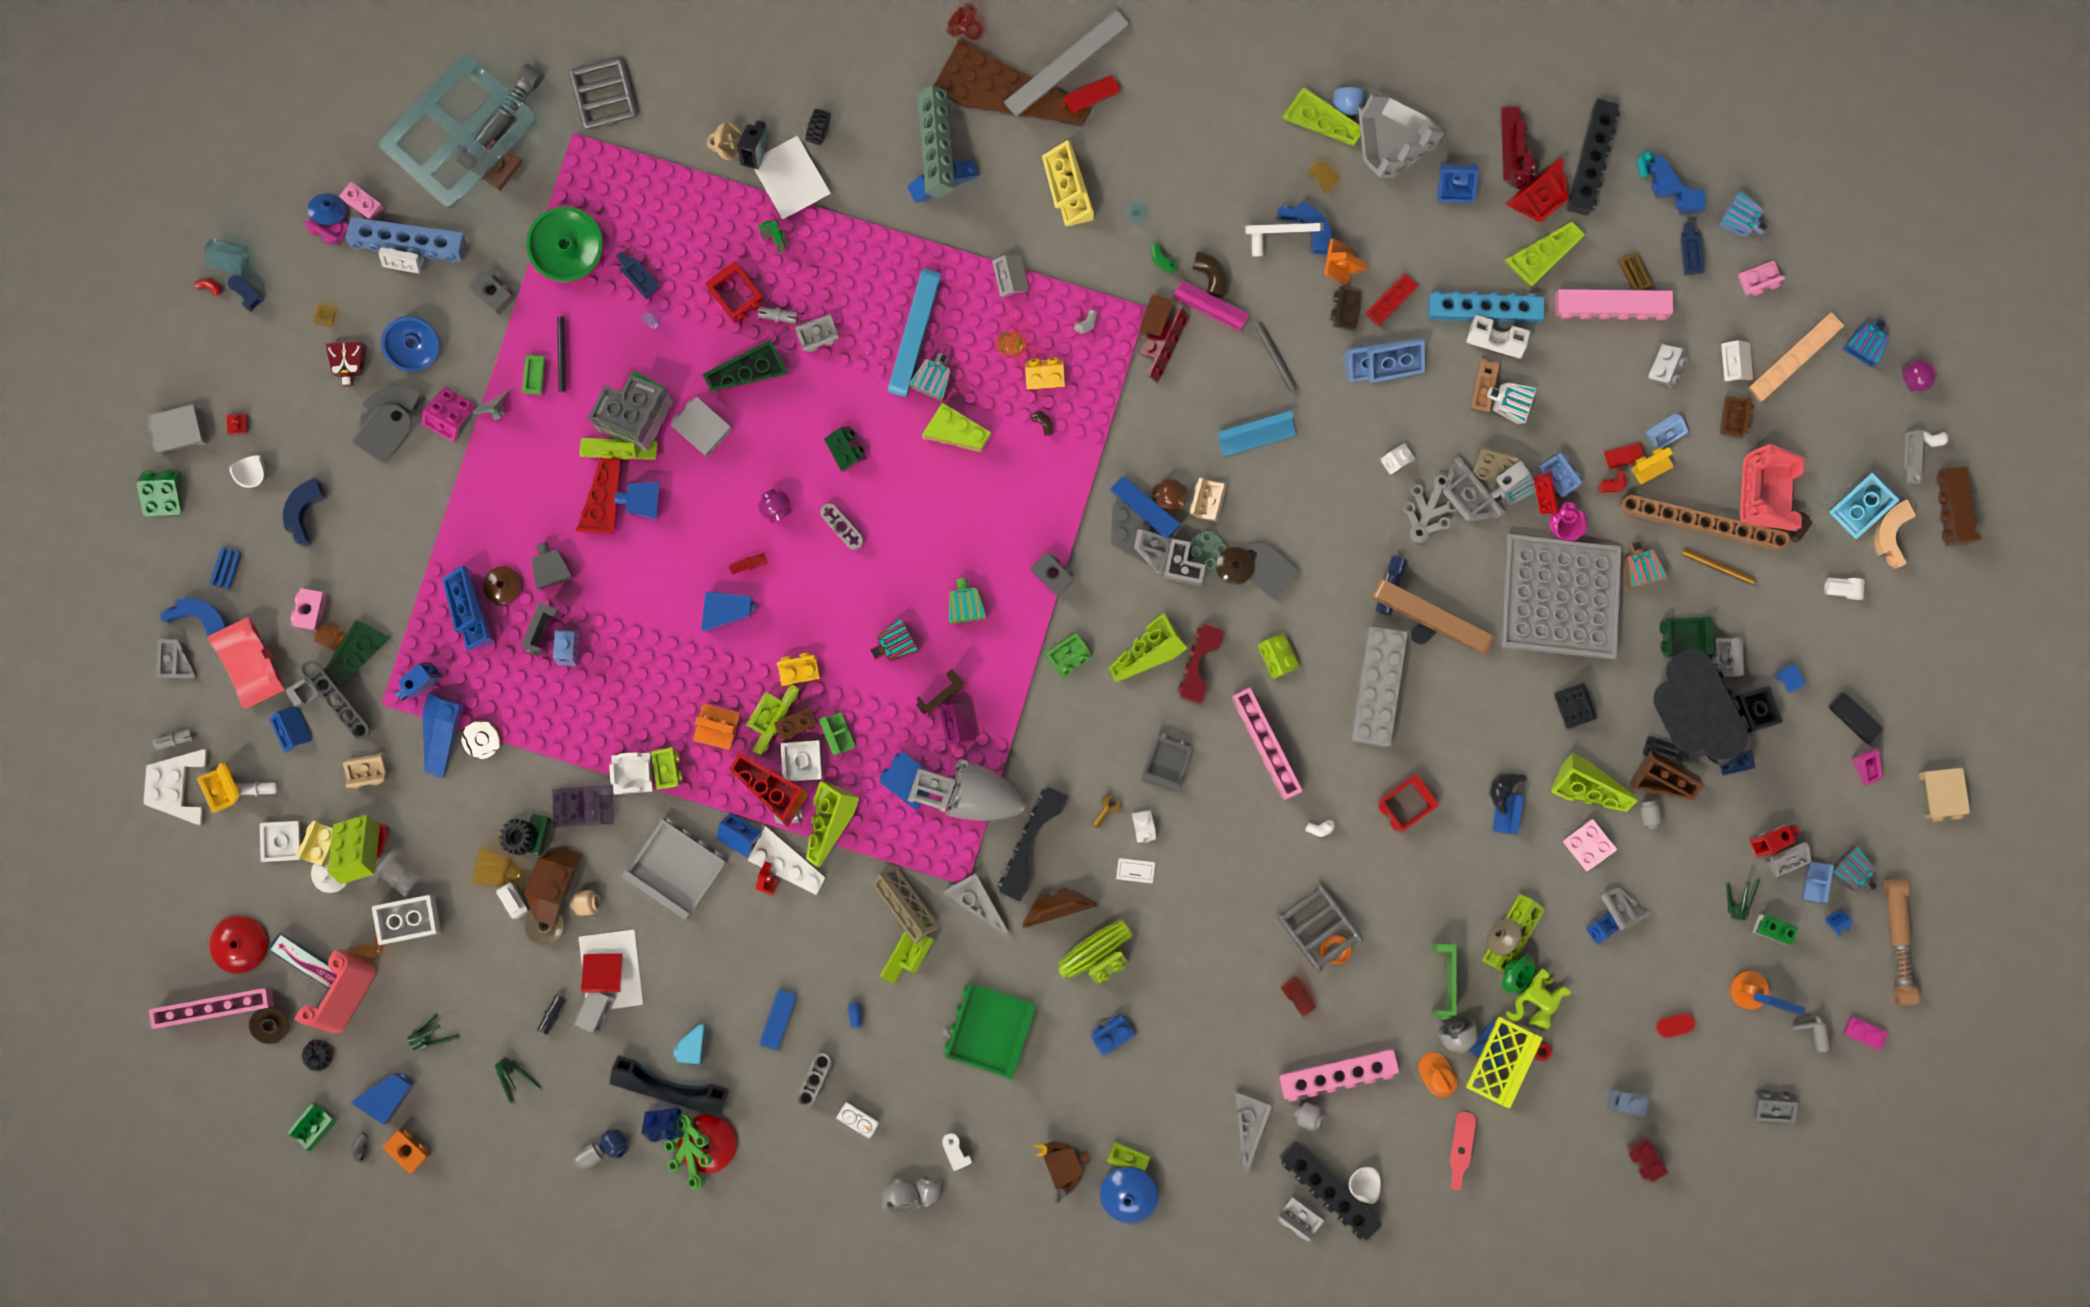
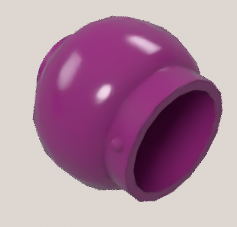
M1923 359L1915 360L1908 364L1907 368L1901 370L1910 392L1916 390L1922 392L1930 389L1935 383L1934 378L1937 377L1933 364H1928Z
M773 488L761 495L762 499L758 504L759 511L764 518L769 519L771 524L792 512L789 497L785 492L781 490L775 491Z

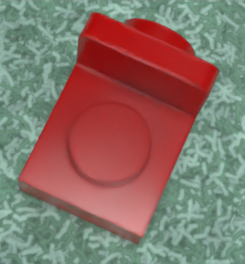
M1623 470L1615 473L1616 482H1614V479L1603 480V483L1597 486L1598 494L1623 491L1627 486L1626 475H1623Z
M765 861L758 874L755 889L769 895H774L780 880L773 878V872H771L772 863Z

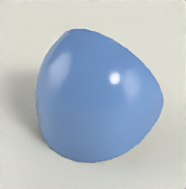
M1355 87L1336 89L1333 92V106L1347 117L1355 116L1359 113L1358 106H1364L1366 92Z

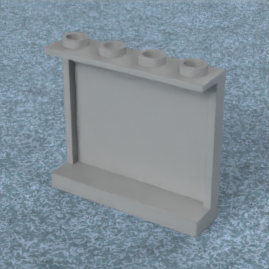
M660 819V823L629 869L625 870L621 877L684 920H688L727 862L723 860L725 856L715 850L713 853L707 849L709 845L699 839L697 842L692 839L693 834L684 828L682 831L677 829V823L671 819Z

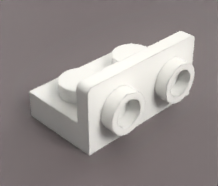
M381 247L379 251L382 267L420 273L424 257L418 256V254L413 252L397 251L393 248Z

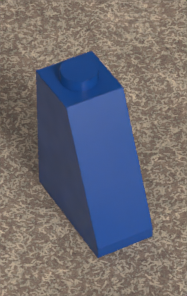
M705 592L701 630L703 632H710L751 618L752 613H755L756 602L753 601L751 596Z
M405 1073L393 1074L355 1098L351 1104L385 1125L389 1123L414 1083L410 1081L411 1078Z

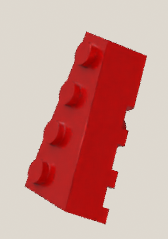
M738 753L729 767V770L787 827L790 825L808 796L803 788L741 753Z

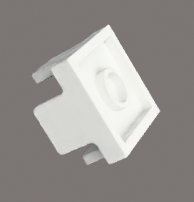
M624 753L611 756L612 764L609 765L610 783L613 784L614 794L653 792L651 753Z

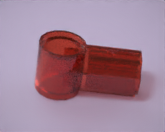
M1294 976L1280 986L1289 1001H1292L1302 1017H1305L1317 1008L1305 992L1306 989L1297 976Z

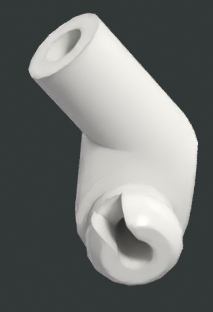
M1923 430L1924 442L1931 447L1942 446L1948 442L1949 436L1946 432L1932 436L1926 430Z

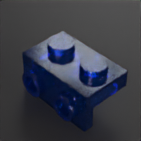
M670 1108L646 1111L641 1134L651 1142H659L664 1139L676 1140V1138L684 1137V1132L679 1130L682 1110Z

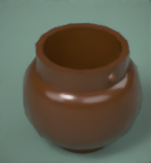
M1167 478L1162 480L1160 484L1157 483L1155 485L1153 498H1155L1156 504L1163 510L1170 511L1175 509L1177 511L1184 505L1187 495V487L1184 484L1181 485L1179 481Z

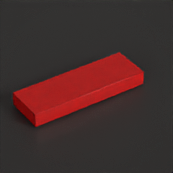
M1110 75L1065 95L1063 99L1071 113L1075 114L1119 94L1121 90L1113 76Z
M1404 274L1365 315L1379 327L1419 286L1407 274Z

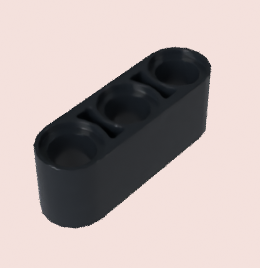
M1841 692L1828 706L1846 726L1867 744H1871L1883 731L1882 726L1844 692Z

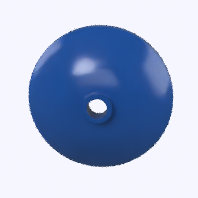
M402 316L391 321L384 329L381 337V349L387 361L394 367L402 371L417 372L429 367L435 361L439 352V338L435 329L427 321L415 316ZM414 338L415 342L411 343L408 339Z
M1117 1168L1110 1172L1102 1182L1100 1189L1102 1206L1112 1218L1120 1222L1137 1223L1143 1221L1154 1212L1158 1204L1159 1192L1154 1179L1147 1172L1139 1168ZM1129 1198L1131 1202L1128 1203L1125 1199Z

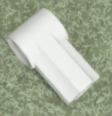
M1826 578L1824 591L1826 595L1845 596L1847 599L1863 600L1865 580L1859 578Z

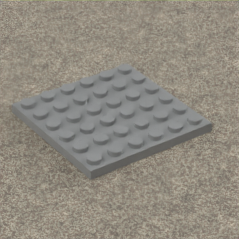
M1508 534L1506 540L1501 647L1614 660L1617 653L1621 547Z

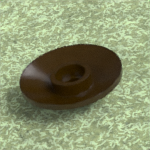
M1231 547L1219 555L1216 562V570L1219 577L1227 584L1240 585L1248 581L1252 576L1254 561L1246 550L1239 547ZM1233 562H1238L1239 568H1234Z
M273 1007L258 1009L251 1016L249 1030L257 1041L264 1044H275L287 1035L289 1022L282 1011ZM267 1021H272L274 1024L269 1025Z

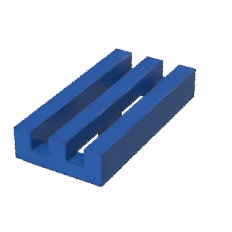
M221 547L209 584L230 590L242 553ZM226 553H227V556H226V559H225V562H224V565H223V568H222V571H221L219 580H218V582H217V579H218V576H219V573H220V570H221V567H222V564H223L225 555H226ZM232 555H235L226 583L223 584Z

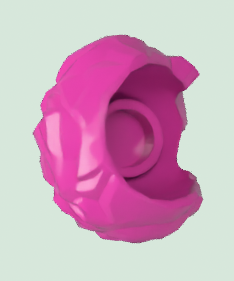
M1565 502L1558 508L1556 514L1551 515L1549 526L1552 533L1558 539L1576 541L1588 530V519L1584 511L1578 510L1574 503Z

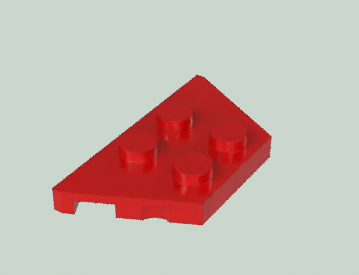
M1558 158L1507 201L1505 203L1506 206L1538 223L1546 219L1568 200L1566 175H1563L1562 166L1565 164L1564 159Z

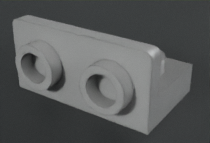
M1806 842L1771 856V861L1767 862V865L1775 877H1779L1811 863L1810 848Z

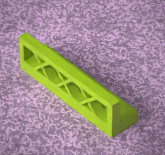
M1519 894L1505 918L1516 921L1520 925L1521 931L1526 926L1519 945L1514 951L1504 956L1496 955L1488 948L1481 961L1504 974V969L1501 967L1506 959V965L1513 959L1517 960L1545 908L1534 900ZM1534 908H1537L1534 916L1531 917L1532 911L1534 910Z

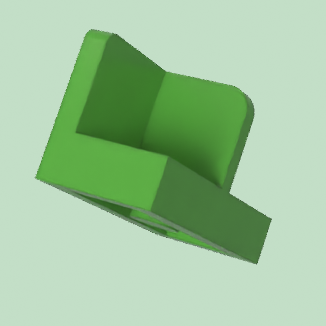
M841 712L819 719L834 756L855 748L854 741Z

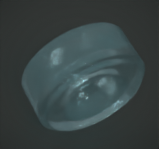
M644 312L640 317L646 325L653 329H656L660 324L659 320L648 312Z

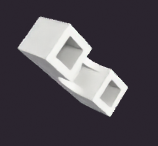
M1475 315L1469 328L1466 343L1521 359L1527 347L1530 331L1512 326L1507 332H1499L1492 327L1494 320Z

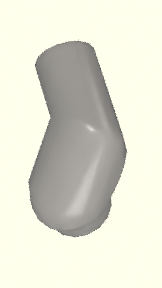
M1089 310L1087 319L1074 325L1075 331L1081 334L1091 331L1095 326L1098 312Z

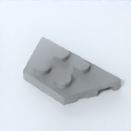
M1458 456L1453 460L1443 493L1466 521L1501 517L1505 513L1504 510L1493 500L1490 493Z

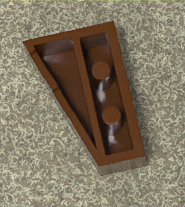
M1652 750L1649 751L1630 781L1634 790H1646L1655 794L1662 793L1671 797L1693 801L1704 785L1700 776Z

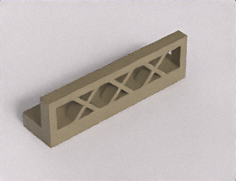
M897 867L878 874L872 885L915 944L920 943L926 934L938 930L940 925ZM894 874L898 882L892 881L889 876ZM900 889L906 891L909 897L903 896ZM911 904L917 906L920 912L914 911L911 908ZM922 919L928 921L931 926L926 928L922 923Z

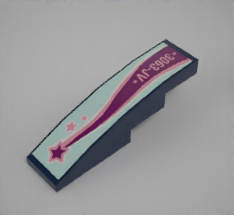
M280 932L268 948L277 956L329 989L338 975L330 970L327 961Z

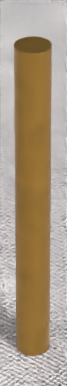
M1684 548L1681 553L1683 556L1751 585L1755 581V578L1689 549Z

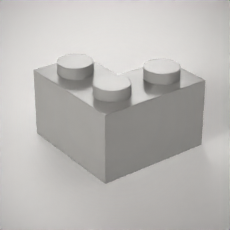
M1172 538L1163 579L1201 586L1206 565L1187 561L1191 542Z

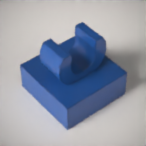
M1842 910L1825 918L1826 924L1838 936H1841L1840 931L1844 929L1850 931V926L1853 925L1852 919Z

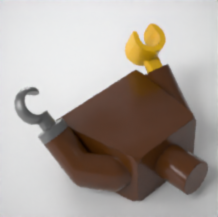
M1059 1141L1034 1145V1148L1040 1149V1153L1035 1156H1043L1057 1190V1201L1054 1199V1195L1050 1196L1051 1201L1058 1204L1061 1198L1074 1191L1082 1180L1083 1170L1081 1165L1091 1161L1089 1153L1086 1150L1076 1154L1073 1146L1070 1147L1068 1143Z

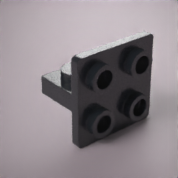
M1585 683L1554 693L1566 729L1598 719Z

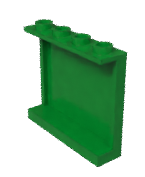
M969 982L968 986L964 985L961 994L964 997L962 1005L958 1004L956 1009L957 1022H952L949 1034L952 1035L950 1042L946 1041L943 1053H946L945 1058L1012 1080L1036 1004Z

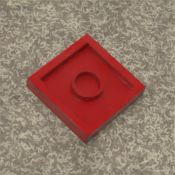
M583 954L581 992H621L623 954Z

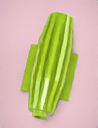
M1123 919L1106 926L1075 946L1058 962L1060 966L1057 969L1063 978L1067 976L1068 979L1090 969L1088 974L1096 984L1104 983L1110 978L1109 975L1114 972L1118 973L1126 967L1125 964L1128 961L1121 951L1117 952V950L1133 934Z

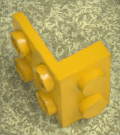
M225 762L220 763L215 771L197 777V781L212 813L235 805L240 797V787L237 783H234L231 777L233 772L229 765L226 766Z

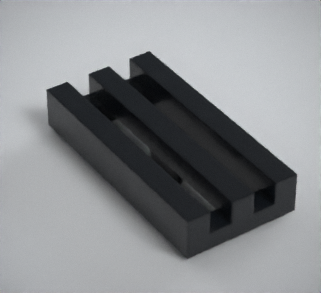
M1647 736L1642 755L1647 756L1649 753L1647 752L1648 749L1677 757L1676 760L1666 759L1679 766L1681 765L1683 755L1680 752L1676 753L1650 745V742L1677 750L1673 743Z

